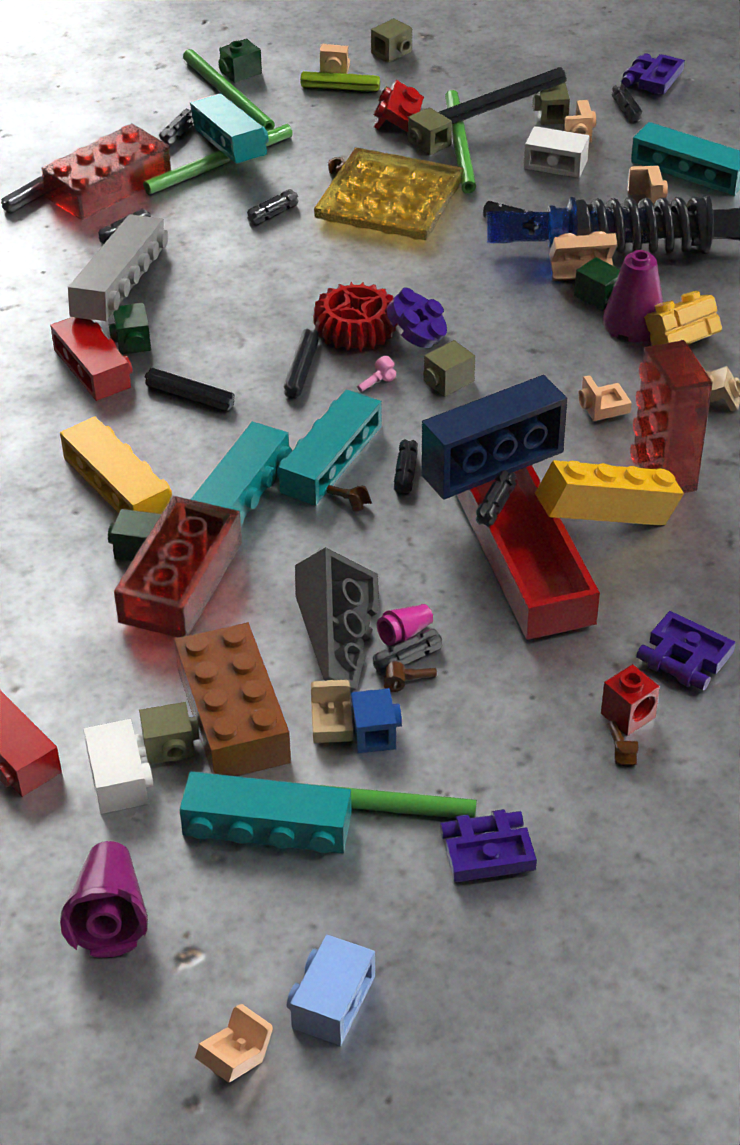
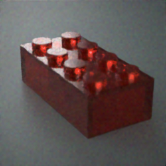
M132 123L125 125L121 129L102 136L99 140L85 147H80L76 151L62 158L55 159L52 163L42 167L45 197L82 221L143 190L144 181L171 171L169 145Z
M685 340L644 347L643 363L639 365L640 390L636 392L638 411L637 417L633 420L635 438L634 444L630 446L632 461L634 464H638L640 468L656 470L661 468L671 472L684 493L697 491L713 382Z
M173 496L114 590L118 623L177 638L189 636L242 544L240 511Z

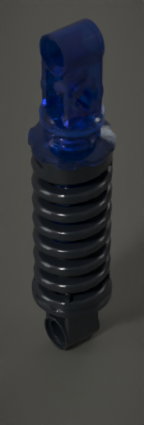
M709 195L692 197L687 204L680 197L674 198L670 204L666 198L660 197L655 201L654 205L651 199L642 198L638 206L633 198H626L622 206L618 199L611 198L605 206L599 198H595L590 204H587L584 199L570 197L567 207L557 208L555 205H549L547 212H487V243L505 244L547 241L548 248H551L554 237L568 233L583 236L602 231L606 234L616 233V251L618 253L625 252L626 243H632L633 252L642 250V244H648L649 251L655 253L658 250V239H664L665 251L671 253L674 250V239H681L682 252H689L690 246H696L699 252L708 254L711 249L712 239L740 240V208L713 209ZM529 219H532L534 225H538V229L532 235H529L527 229H523V225Z

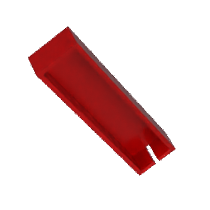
M532 465L513 472L517 477L515 480L516 486L510 493V497L500 514L497 515L498 517L492 526L479 525L476 522V510L483 503L482 500L495 480L457 494L526 640L597 625L600 592L562 520L549 517L535 495L541 481Z

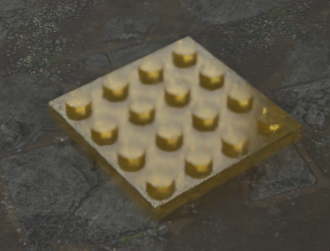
M355 147L315 206L314 217L330 223L352 225L356 228L381 231L385 234L406 236L414 240H427L459 187L464 168Z

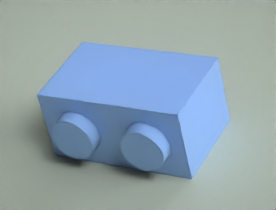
M326 934L319 949L314 948L310 952L305 965V976L301 984L295 983L288 995L287 1008L291 1010L292 1029L341 1046L375 978V951Z

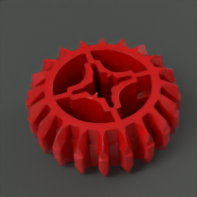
M352 282L347 286L338 284L337 289L328 288L327 293L320 294L319 300L315 301L313 324L315 325V330L319 333L318 337L323 338L325 344L334 343L336 349L346 347L347 351L352 348H358L361 351L364 347L374 349L375 344L384 345L385 339H391L393 332L396 331V326H398L397 323L393 327L387 315V306L392 301L393 295L387 294L386 289H377L376 284L365 286L364 282L360 285H354Z

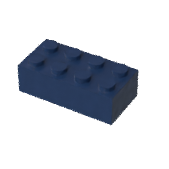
M543 374L422 420L421 476L445 500L495 480L498 473L502 470H506L508 473L515 472L563 453L568 398Z

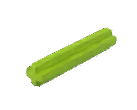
M303 71L300 77V84L303 88L378 92L380 89V77L377 75Z

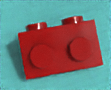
M396 79L391 88L387 86L384 88L378 99L380 103L373 114L376 117L373 127L379 130L387 119L408 132V117L420 112L424 96L420 95L415 88L408 87Z

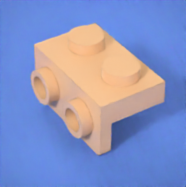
M598 231L583 236L568 233L554 237L549 253L553 281L575 280L576 270L595 257L613 265L612 257L617 246L616 233L606 234L605 232Z

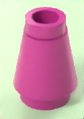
M426 604L388 610L378 619L377 631L385 644L390 646L396 645L415 636L432 624L433 614Z

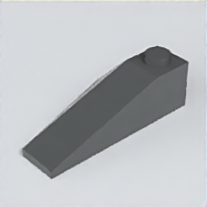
M325 547L295 565V595L323 679L325 681L349 680L350 692L357 690L365 660L363 652L364 643L371 638L373 630L369 627L372 616L377 614L379 608L378 574Z

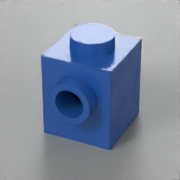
M390 688L351 692V718L357 754L395 750L396 727H402L400 704L392 703Z

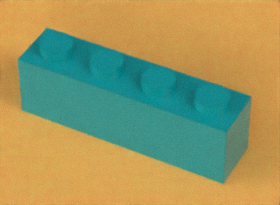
M221 93L190 102L194 128L234 163L237 164L267 155L266 144L269 142L265 127L258 124Z
M648 122L633 137L632 163L642 166H659L660 172L734 196L739 192L740 150L652 122Z
M348 389L337 400H333L328 411L321 419H317L308 434L304 438L299 439L295 449L287 458H283L277 468L280 493L316 506L326 495L327 487L335 484L382 427V401Z
M252 421L186 504L188 530L226 543L234 531H238L241 528L244 518L249 511L257 507L260 497L265 490L271 488L274 484L280 461L283 458H287L292 452V448L289 447V432Z
M190 771L179 809L182 835L193 836L199 839L212 838L230 840L237 843L273 845L279 848L291 847L315 850L321 853L335 852L344 854L352 816L351 789Z

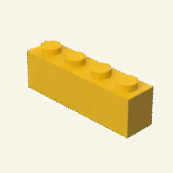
M94 416L60 432L64 459L118 513H120L121 509L162 514L163 518L172 514L170 504L172 491L169 484L164 479L160 480L152 472L149 464L146 461H141L127 443L123 444L115 436L110 426H105Z
M553 460L535 495L549 517L665 526L684 492L675 481L674 475L661 468L656 470L635 466H612L605 463L590 464L573 460L569 462Z

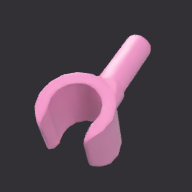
M382 356L376 361V372L357 386L360 392L365 391L382 379L386 382L395 379L396 371L393 368L395 363L389 356Z

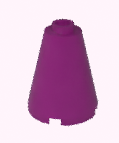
M636 250L628 254L624 259L603 314L604 328L613 337L618 338L619 334L628 336L629 342H646L650 340L649 335L651 333L647 329L645 316L656 311L655 305L663 302L657 260L649 252Z
M114 841L100 842L91 848L60 916L61 934L67 943L76 950L77 945L90 950V956L97 958L117 957L131 952L137 947V941L143 935L145 936L148 927V915L130 853L124 845Z

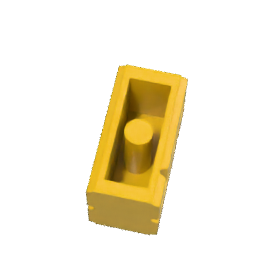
M692 291L681 295V302L674 304V301H666L655 305L656 311L645 316L647 329L651 333L649 336L653 350L655 352H670L721 332L722 325L719 315L716 313L718 310L714 296L700 295V291Z

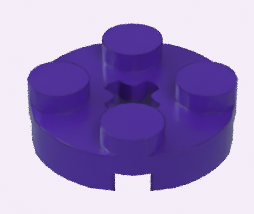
M405 287L387 306V315L393 327L398 323L400 328L404 330L401 336L415 346L431 348L434 344L437 345L447 333L446 321L442 316L444 308L435 299L428 300L410 288Z

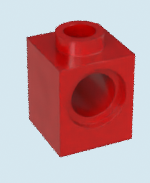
M632 664L604 682L601 714L609 721H615L619 730L626 736H629L656 718L660 686Z

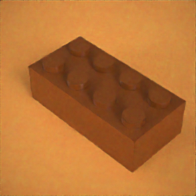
M249 622L174 639L178 673L192 715L197 717L200 739L211 773L240 776L290 764V732Z

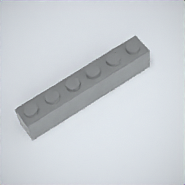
M130 214L126 217L68 286L69 317L107 321L112 313L119 308V304L123 299L128 297L133 286L138 284L143 273L148 271L150 264L157 259L160 251L166 247L168 232L164 230V218Z

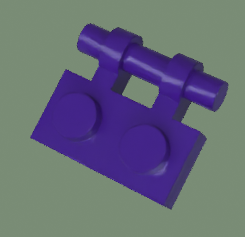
M644 53L638 56L633 61L632 67H628L623 73L621 84L628 88L639 82V89L647 90L652 94L664 95L684 70L685 60L659 54L655 59L651 58L650 54Z
M669 611L651 631L649 643L657 646L655 650L646 645H641L637 651L636 658L648 663V668L658 673L664 671L677 677V682L688 688L693 685L704 691L708 687L711 677L701 673L700 670L703 668L716 675L734 653L736 642ZM674 654L687 662L683 664L670 658V656Z
M504 809L491 811L489 816L470 818L468 814L455 816L454 821L440 823L442 839L450 838L446 839V853L454 882L536 870L537 859L527 827L520 828L524 826L521 811L506 813Z

